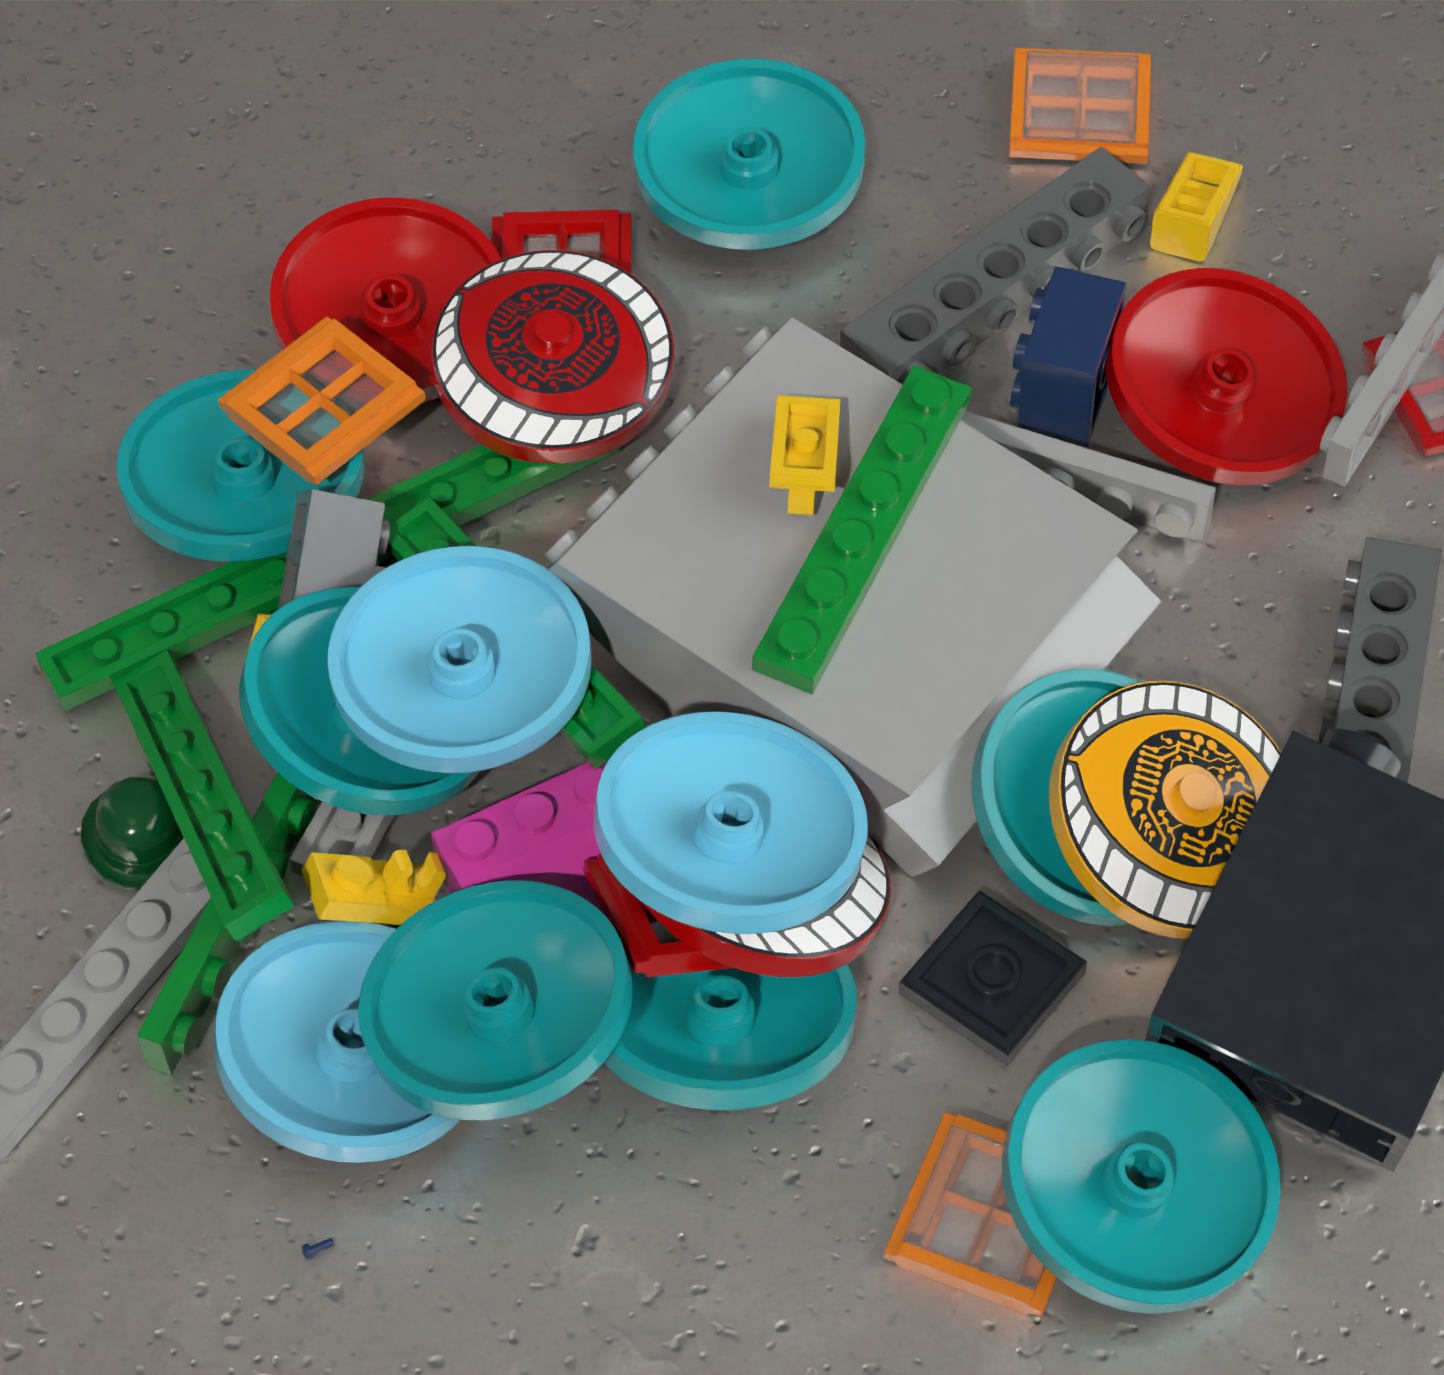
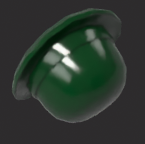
M127 777L113 783L105 792L91 802L81 822V845L88 863L103 880L124 890H140L184 839L158 781L148 777Z

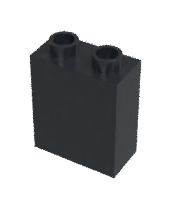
M1331 729L1327 731L1322 743L1293 730L1150 1017L1145 1040L1184 1050L1204 1060L1229 1078L1252 1104L1394 1172L1413 1138L1444 1071V800L1396 778L1401 768L1399 759L1387 747L1368 736L1346 729Z

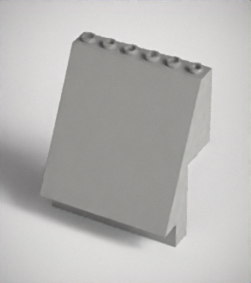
M790 317L774 332L766 324L760 328L739 350L747 358L736 371L729 364H726L702 388L701 391L709 399L700 409L696 411L688 404L663 429L671 439L659 451L650 444L627 466L624 472L632 480L619 493L612 486H609L585 510L584 513L592 520L591 523L579 535L570 527L544 553V556L551 562L547 567V571L556 575L576 597L584 612L589 633L673 717L699 712L747 713L748 715L768 719L792 728L814 740L830 752L849 772L861 793L867 812V834L913 878L939 866L977 821L972 801V767L980 738L994 715L1018 691L1041 677L1070 669L1104 670L1161 603V600L1117 556L1138 531L1137 528L960 420L814 693H807L753 671L752 656L902 387L901 383L797 319ZM777 395L841 399L835 491H815L813 516L787 514L789 489L769 488Z

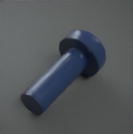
M330 1238L312 1246H309L308 1243L304 1244L301 1247L302 1253L306 1260L313 1259V1254L333 1247L334 1242Z

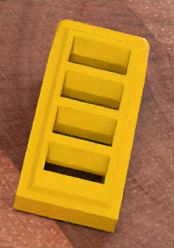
M1187 152L1154 212L1150 238L1151 248L1158 252L1198 262L1204 261L1215 241L1241 178L1243 165ZM1191 179L1198 180V181H1202V182H1206V183H1210V184H1214V185H1219V186L1217 187V186H1213V185H1209V184H1205V183H1201V182H1196V181H1192Z

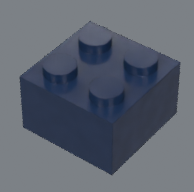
M1055 266L1048 288L1038 287L1036 289L1029 314V323L1034 324L1031 335L1020 334L1012 365L1013 369L1019 370L1010 398V407L1019 408L1017 427L1088 449L1108 390L1105 364L1111 347L1109 338L1124 309L1126 282Z

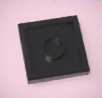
M979 890L900 980L899 993L987 1054L1008 1066L1086 973L1087 961Z

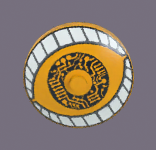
M1171 681L1143 682L1121 688L1093 705L1071 727L1057 751L1050 776L1049 806L1058 845L1066 862L1080 883L1111 913L1142 930L1171 938L1189 939L1281 755V751L1268 733L1249 714L1231 701L1209 690L1195 685Z

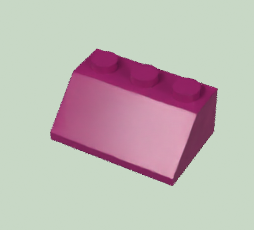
M587 762L431 833L434 852L438 853L446 873L443 883L451 894L475 885L498 881L523 880L541 882L558 886L583 897L604 914L583 872L585 860L597 859L598 854L601 853L595 837L593 815L598 784L607 762L596 770Z

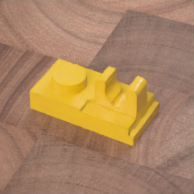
M777 395L769 488L789 489L787 514L813 516L815 491H835L841 399Z
M407 850L395 851L389 861L372 860L371 857L311 852L301 870L318 919L391 925L403 924L419 910L436 901L435 895L446 877L438 853L429 852L424 863L421 864L411 863Z

